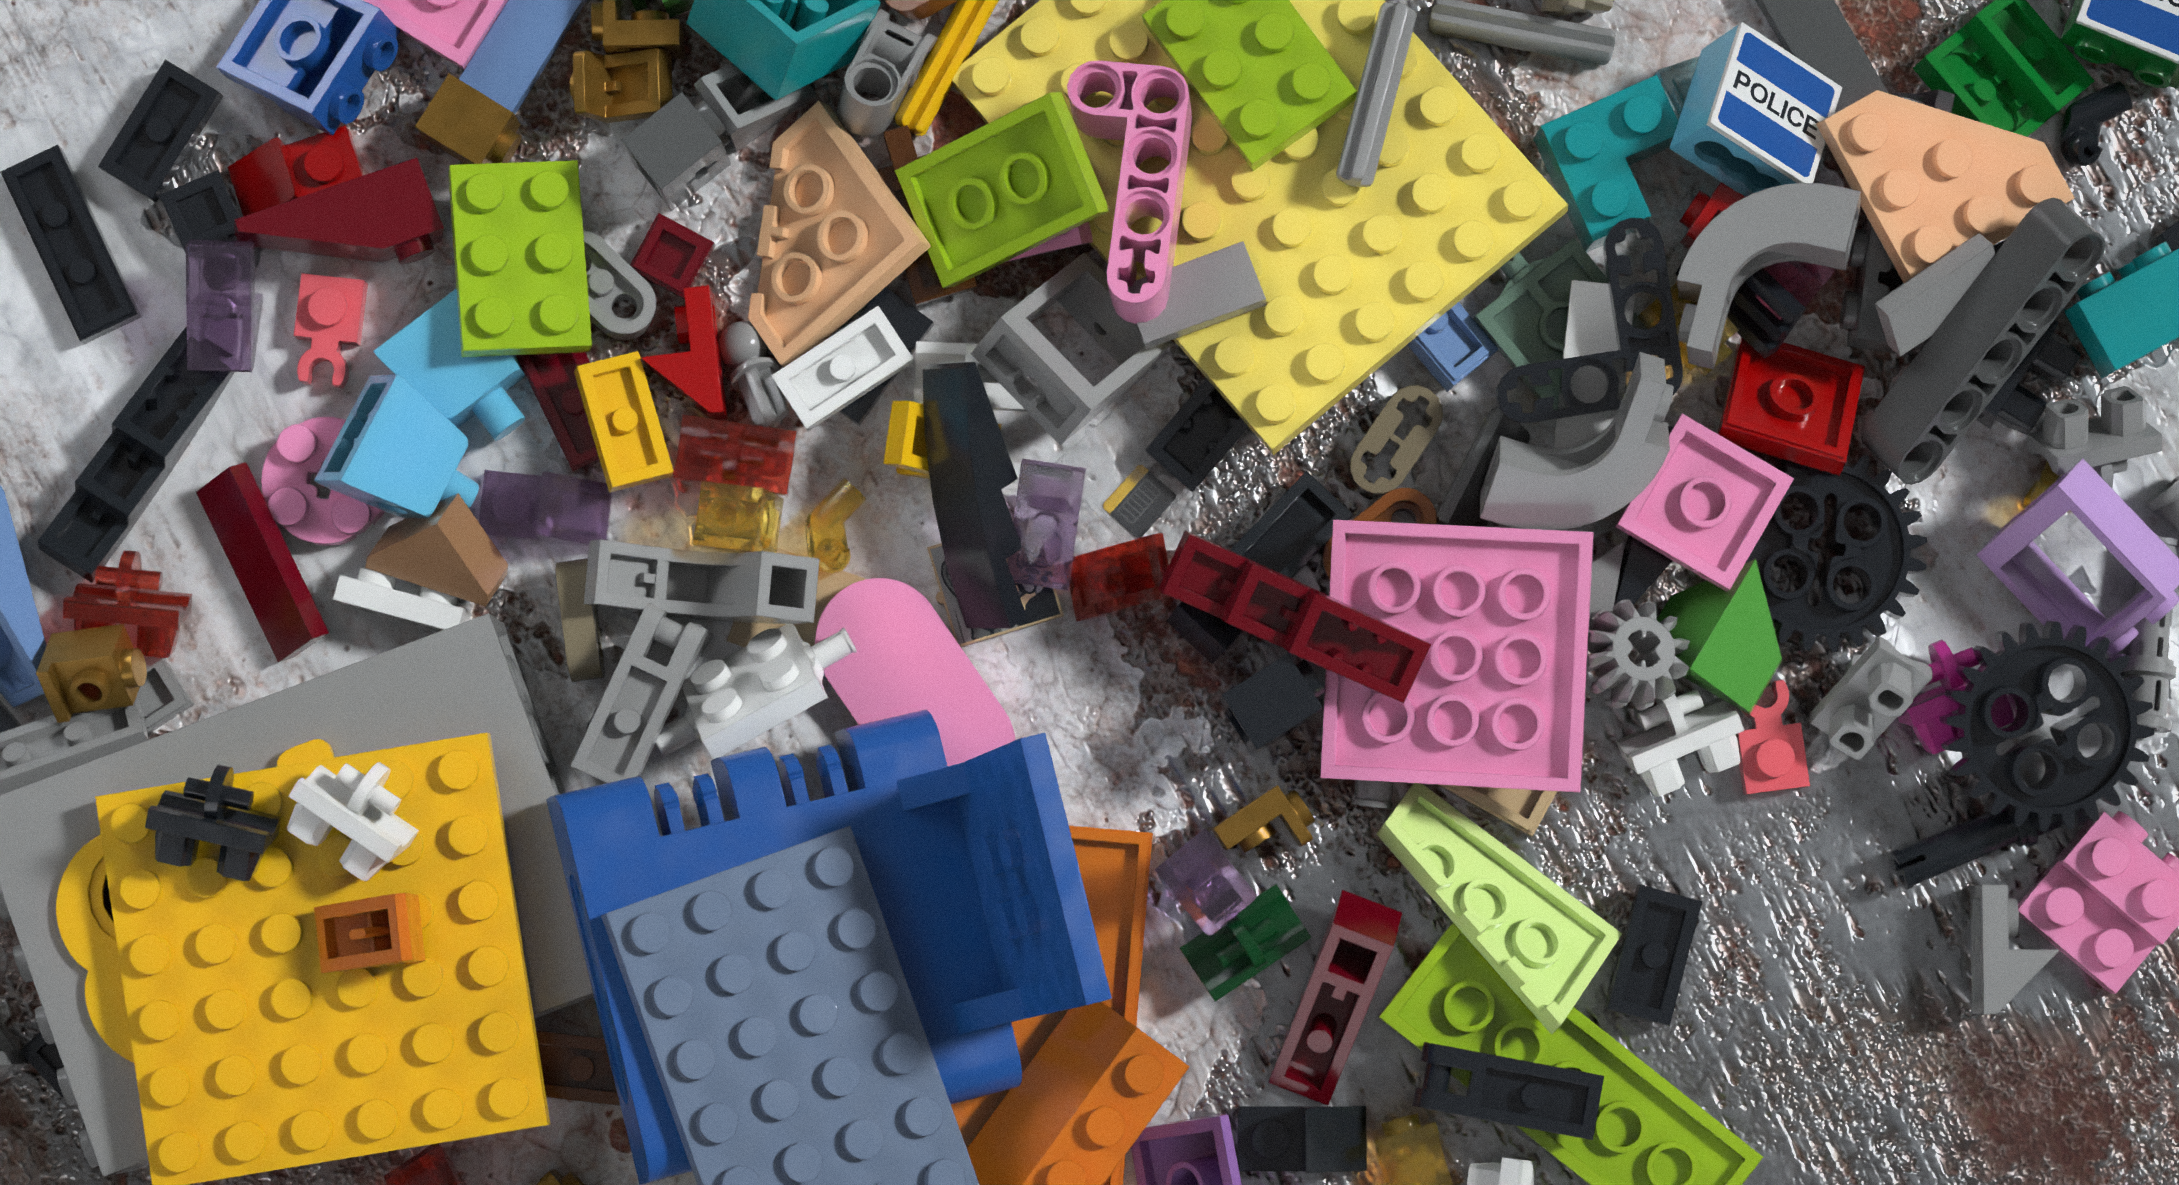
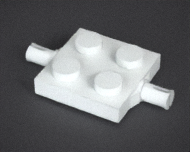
M786 624L778 629L764 630L754 636L746 647L722 660L715 659L702 664L693 672L690 678L684 681L682 689L688 702L685 712L686 716L663 728L656 744L664 757H667L672 752L699 739L700 742L704 743L713 760L721 757L828 698L822 685L824 669L846 656L856 653V647L845 628L813 646L802 640L794 624Z

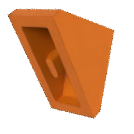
M395 893L314 907L321 973L425 961L419 897L416 894Z

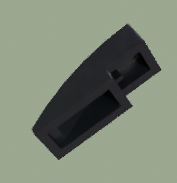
M1306 471L1230 551L1294 579L1332 537L1333 520H1349L1353 514ZM1181 602L1166 620L1211 664L1244 632L1224 622L1221 618L1184 602Z

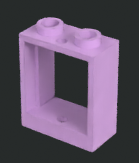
M2083 458L2007 522L1976 554L2044 626L2047 621L2060 622L2063 640L2073 625L2086 627L2085 646L2098 636L2106 637L2110 640L2106 653L2109 657L2118 654L2139 634L2134 625L2145 617L2153 625L2179 602V596L2174 591L2179 585V558ZM2069 510L2144 587L2108 618L2087 599L2033 542L2035 538Z

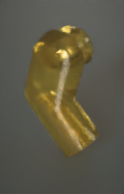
M845 478L829 492L805 519L807 555L811 558L820 559L819 570L822 572L838 573L849 564L851 552L847 545L845 522L867 500Z

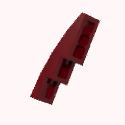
M1186 530L1158 587L1166 595L1221 618L1224 622L1280 646L1293 655L1402 703L1405 702L1431 646L1427 641Z

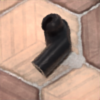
M2120 81L2072 103L2066 109L2058 144L2061 154L2069 163L2079 166H2088L2095 163L2103 148L2098 146L2102 124L2132 109L2130 95Z

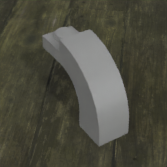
M1819 183L1785 184L1753 193L1735 202L1716 216L1698 235L1690 247L1677 277L1679 298L1698 302L1697 305L1686 303L1678 333V341L1687 343L1688 363L1714 369L1731 302L1740 286L1758 270L1786 261L1808 262L1846 270L1861 211V191Z
M1639 352L1616 416L1600 435L1587 443L1566 449H1547L1500 436L1480 490V518L1519 529L1564 530L1601 520L1633 501L1655 478L1670 450L1668 423L1663 421L1671 404L1674 387L1666 383L1665 360Z
M602 539L590 540L584 604L631 610L632 613L642 614L646 605L651 603L666 610V616L767 624L814 623L820 559L766 551L743 553L702 552Z

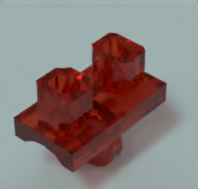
M682 415L673 479L788 496L798 433L791 430Z
M132 550L123 551L119 567L98 566L95 575L96 584L78 583L73 596H66L63 599V618L74 619V630L117 625V623L138 625L137 648L142 651L144 656L170 657L176 648L180 626L192 612V594L160 591L163 583V573L142 570L141 554L139 551Z

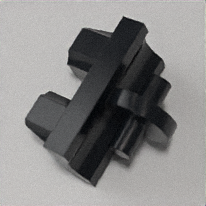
M2054 320L1979 415L1976 419L1990 429L1997 420L2006 427L2025 435L2031 432L2045 411L2048 402L2022 387L2021 383L2032 368L2061 387L2081 356V353L2069 342L2055 333L2059 325L2058 321Z
M218 764L213 771L210 782L188 777L184 787V794L165 790L157 807L151 805L148 809L145 828L156 830L155 859L157 862L179 867L191 866L197 858L199 840L221 845L217 873L223 877L250 881L257 872L265 851L279 835L282 816L251 810L254 792L233 787V767Z

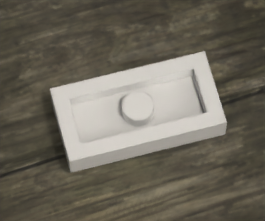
M877 306L771 376L806 430L810 431L912 364L914 358L880 307Z
M360 568L357 579L340 575L333 600L345 606L437 631L469 621L472 614L466 609L456 606L457 597L421 586L419 596L395 590L397 578Z

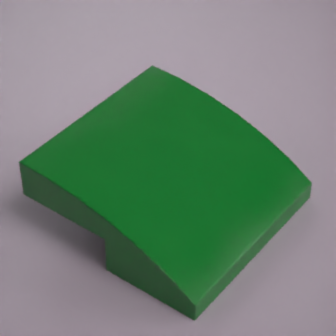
M1994 0L1913 67L1914 71L1931 91L1939 89L1955 94L1952 114L2026 137L2030 136L2095 82L2067 47L2059 42L2060 39L2027 0Z

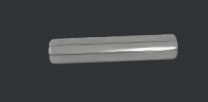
M1434 0L1428 23L1429 31L1433 34L1598 65L1609 63L1615 45V32L1611 29L1457 0Z
M1385 2L1379 9L1336 172L1337 178L1350 186L1368 188L1374 182L1417 17L1416 11L1405 4Z

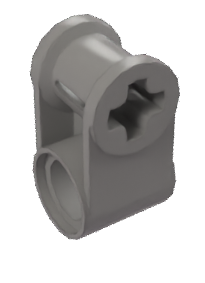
M880 9L875 19L871 21L844 77L837 105L838 119L842 125L852 134L862 137L875 136L884 132L891 124L910 87H913L918 77V72L938 37L930 33L922 37L890 21V13ZM868 92L876 95L880 100H866L857 93Z

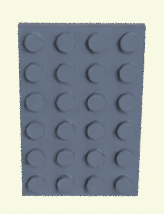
M851 826L601 915L697 1185H980Z

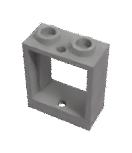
M1082 253L1002 315L970 354L1061 446L1141 380L1173 342L1168 341L1145 349L1136 324L1127 322L1117 315L1112 305L1107 275L1085 253ZM1057 301L1120 364L1117 369L1094 387L1031 323L1032 320ZM1030 376L1037 380L1038 386L1032 383Z

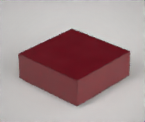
M658 213L630 266L647 281L685 300L684 288L695 285L716 245L704 236Z

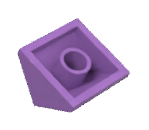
M1226 1112L1145 1127L1131 1147L1137 1185H1242L1229 1115Z

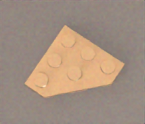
M1879 90L1866 95L1816 124L1851 189L1861 191V207L1903 283L1978 233L1982 234L1993 245L2009 237L2025 215L2043 200L2057 198L2066 204L2075 199L2044 142Z
M821 101L815 103L773 142L769 166L775 170L770 205H764L757 249V256L762 257L758 292L751 293L748 319L783 367L828 339L931 247L854 138L842 125L832 108Z

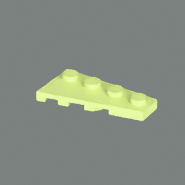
M1413 783L1376 835L1552 1035L1562 1025L1622 933L1425 785Z

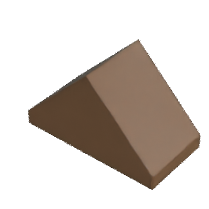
M459 493L439 502L434 512L428 518H405L389 526L367 556L365 568L486 607L506 577L508 563Z

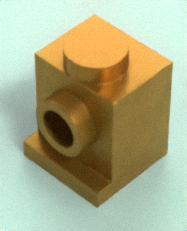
M119 624L52 633L36 675L57 723L70 722L73 713L133 706L139 688L146 682L147 668L142 651L139 648L133 647L125 625Z

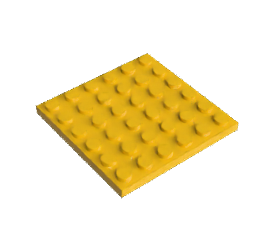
M486 732L235 773L233 787L254 792L251 810L282 816L279 835L265 851L258 870L250 881L223 877L216 872L221 848L219 844L199 840L197 858L191 866L179 867L157 862L155 859L156 830L145 828L148 809L151 805L157 807L165 790L184 794L186 782L95 796L152 1185H188L550 1125L490 733ZM377 762H381L391 769L390 775L383 787L402 799L394 814L419 830L411 845L392 861L386 863L368 881L360 880L345 870L339 862L352 839L335 827H332L325 841L318 846L305 843L287 830L293 809L297 803L288 796L296 782L300 778L306 779L319 765L324 766L337 775L340 769L348 763L366 775ZM205 778V779H200V780H205V781H209V782H210V779H211V778ZM395 893L418 895L425 961L321 973L314 907Z

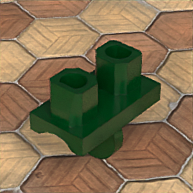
M1275 884L1179 949L1214 1002H1216L1312 937L1293 911L1277 884Z

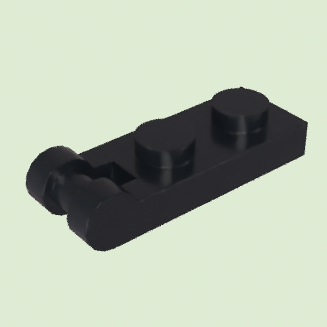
M1423 1043L1420 1061L1427 1063L1422 1088L1415 1087L1412 1106L1593 1140L1604 1076L1433 1043ZM1452 1067L1470 1070L1466 1096L1447 1093Z

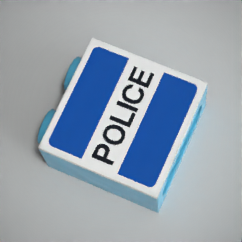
M1741 22L1701 50L1669 149L1745 197L1780 185L1813 183L1825 146V140L1816 124L1835 113L1842 87Z

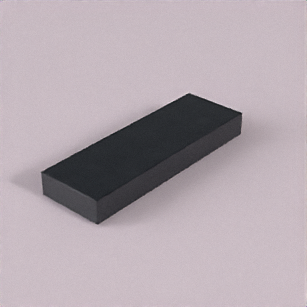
M57 144L0 171L80 342L83 344L89 343L141 318L142 316L63 149Z

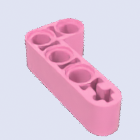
M1100 60L1088 61L1075 69L1070 75L1067 84L1073 120L1078 129L1088 136L1124 140L1107 267V283L1110 297L1117 315L1125 321L1134 324L1148 322L1160 315L1165 309L1169 298L1192 126V110L1188 85L1180 73L1175 69L1165 66ZM1104 91L1114 96L1103 107L1093 108L1083 103L1085 98L1094 92ZM1159 97L1172 98L1178 102L1172 110L1166 113L1158 114L1146 108L1152 100ZM1158 156L1170 162L1165 170L1159 173L1148 174L1138 169L1139 165L1150 157ZM1151 216L1162 222L1161 226L1150 234L1141 235L1130 229L1131 225L1142 217ZM1135 261L1144 263L1148 283L1142 285L1140 293L1133 294L1129 293L1128 287L1133 286L1136 281L1137 267Z

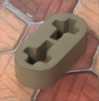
M1407 386L1399 389L1389 399L1362 438L1349 461L1350 479L1352 484L1361 493L1370 497H1382L1389 491L1397 489L1428 446L1443 420L1442 405L1439 398L1431 390L1422 386ZM1416 400L1424 402L1427 408L1423 416L1430 422V425L1426 429L1420 425H1415L1404 440L1396 436L1394 432L1404 416L1401 411L1396 409L1401 402L1407 406H1412ZM1388 442L1397 448L1388 464L1389 470L1395 475L1390 481L1384 477H1379L1373 484L1364 478L1368 467L1360 460L1365 454L1372 458L1377 457Z
M588 558L556 562V582L565 652L572 682L605 677L597 606L584 604Z

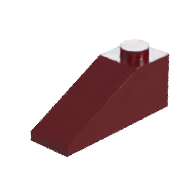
M417 157L234 220L235 236L239 246L381 263L397 258L401 265L419 261L435 252L433 245L442 242L444 231L442 221Z
M1345 890L1341 891L1268 1083L1327 1106L1329 1105L1394 948L1402 912Z

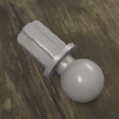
M739 321L732 323L722 332L718 342L722 361L733 369L730 375V383L734 390L742 392L752 420L757 427H777L783 423V419L789 414L785 398L771 376L780 370L778 363L775 359L767 357L769 348L751 322Z

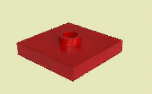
M1740 336L1718 434L1738 446L1840 476L1847 459L1865 366L1785 342L1782 343L1777 352L1764 359Z

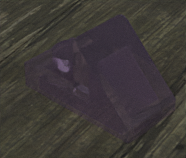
M190 239L185 244L187 370L252 372L255 363L263 304V294L255 293L254 242Z
M1022 458L1013 519L1022 548L1008 557V566L1015 583L1069 591L1079 521L1084 505L1086 468Z
M485 470L479 523L487 535L491 537L589 547L590 540H608L613 492L609 493L607 483L543 471L542 476Z
M1206 828L1155 869L1164 888L1208 936L1215 934L1227 921L1238 915L1256 899L1253 889L1228 861L1221 846Z

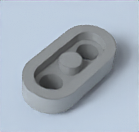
M583 229L585 259L591 266L587 272L590 321L603 333L614 339L631 340L643 335L651 327L656 314V296L652 287L602 238L591 231ZM626 300L635 306L636 312L629 318H619L613 313L612 307L618 301Z

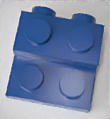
M259 0L216 67L226 78L274 101L285 113L333 136L341 123L349 124L360 114L364 104L362 90L374 71L386 70L395 60L398 51L396 37L400 30L380 8L364 0Z

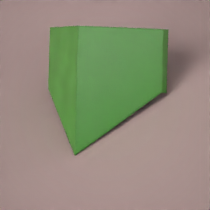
M1756 559L1745 563L1729 591L1726 592L1706 580L1670 596L1657 618V621L1660 622L1668 616L1678 617L1675 628L1669 632L1673 639L1682 638L1690 641L1687 650L1675 655L1690 667L1687 674L1683 677L1748 714H1751L1782 662Z

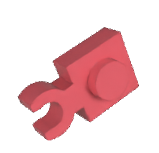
M301 273L294 337L300 340L311 341V348L301 356L297 366L298 378L303 384L311 385L314 367L320 362L328 361L334 367L332 385L343 389L349 379V367L345 358L341 355L342 344L361 346L368 283L365 280Z
M1784 680L1772 682L1774 700L1768 708L1756 705L1751 714L1742 711L1752 722V729L1736 734L1741 760L1739 769L1743 795L1810 786L1801 723L1787 725L1782 723L1781 714L1785 711L1789 702V690Z

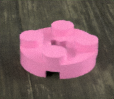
M317 417L285 428L279 434L277 442L270 448L262 470L263 497L274 520L293 536L315 545L335 546L352 541L357 538V535L365 532L372 524L375 525L385 513L381 509L334 490H331L329 499L318 498V488L310 485L312 474L319 472L346 421L340 418Z

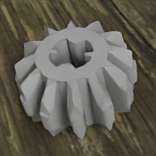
M1621 600L1615 604L1613 613L1603 609L1595 614L1591 621L1595 630H1589L1588 651L1592 655L1587 656V672L1595 671L1598 679L1592 682L1590 693L1599 694L1605 689L1610 688L1612 708L1620 709L1631 700L1637 710H1646L1653 706L1655 697L1661 700L1671 697L1676 692L1672 679L1682 678L1690 668L1675 656L1687 650L1690 641L1682 638L1673 639L1669 632L1675 628L1678 617L1668 616L1658 622L1656 602H1646L1636 610L1631 600ZM1633 647L1640 654L1634 663L1627 656Z

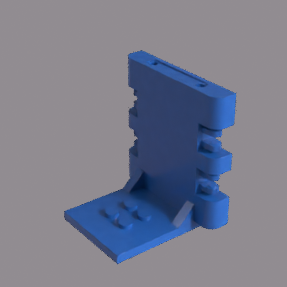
M928 710L843 728L834 732L841 760L832 744L818 748L816 766L825 798L814 801L809 799L803 768L794 754L780 756L778 769L767 747L718 757L710 761L717 789L708 773L694 776L692 792L702 827L685 831L677 793L669 782L655 785L654 799L662 831L661 837L647 787L640 776L553 795L546 799L639 1185L692 1172L605 929L601 917L605 913L851 826L950 1104L1005 1091L1021 1085L1022 1066L1011 1022L1112 999L1046 733L1017 739L968 761L948 767L936 722Z

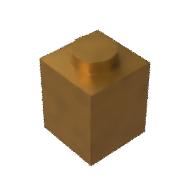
M450 73L415 125V128L425 140L464 164L508 163L521 141V135L516 133L521 124L513 112Z

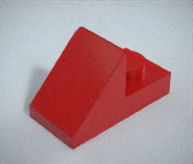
M346 125L338 127L333 136L323 132L287 145L279 137L273 138L227 167L243 216L364 175L350 130Z
M709 285L684 288L685 306L674 307L675 323L679 345L690 343L691 351L641 357V360L650 370L715 421L728 419L722 361L718 346L719 335L714 294Z

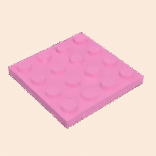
M1333 520L1329 596L1427 641L1431 646L1404 703L1326 669L1320 778L1581 792L1594 532Z

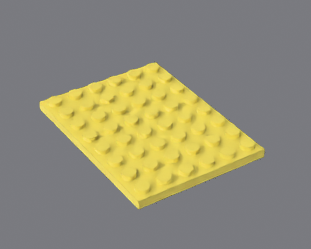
M1039 0L962 63L952 79V83L982 120L988 124L1052 92H1062L1073 119L1067 84L1070 75L1075 69L1088 61L1100 60L1165 66L1175 69L1178 73L1180 72L1150 33L1142 19V15L1163 0ZM1289 0L1358 92L1379 9L1386 1ZM1414 32L1409 44L1374 182L1368 188L1347 185L1339 180L1336 175L1355 101L1253 171L1187 83L1192 110V126L1173 267L1243 241L1265 295L1266 306L1173 340L1268 450L1275 455L1567 213L1568 204ZM1104 91L1094 92L1088 95L1083 103L1093 108L1103 107L1114 96ZM1159 97L1152 100L1146 108L1154 113H1166L1172 110L1178 102L1172 98ZM1074 122L1110 209L1109 212L1089 221L1093 242L1090 244L1108 264L1124 140L1088 136L1078 129ZM1150 157L1144 160L1138 169L1148 174L1159 173L1165 170L1170 162L1162 157ZM1151 216L1142 217L1136 220L1130 229L1141 235L1150 234L1156 231L1162 222ZM1135 261L1137 267L1136 280L1146 277L1144 263Z

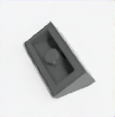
M1499 407L1492 408L1486 416L1436 514V525L1486 527L1488 520L1480 518V490L1499 437L1503 436L1527 444L1530 441L1528 430L1520 423L1506 418Z

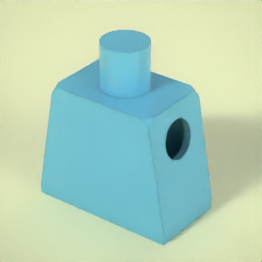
M457 289L453 290L373 351L393 373L407 380L457 428L476 415L493 439L498 441L514 431L526 419L506 393V391L526 376L516 355L461 357Z
M398 374L369 376L314 479L315 482L324 487L402 518H428L434 512L439 502L459 493L468 508H470L479 491V484L457 470L468 448L467 436L407 380Z

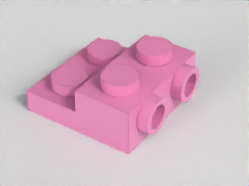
M2117 811L2112 818L2107 813L2100 812L2098 820H2088V823L2083 825L2018 903L2020 918L2110 994H2116L2155 946L2163 945L2179 926V858L2171 853H2167L2162 860L2142 844L2148 837V833L2135 820L2121 811Z

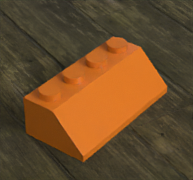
M1102 1001L1069 1009L1023 1071L1021 1085L1010 1089L968 1146L967 1151L979 1184L1104 1185L1190 1066Z

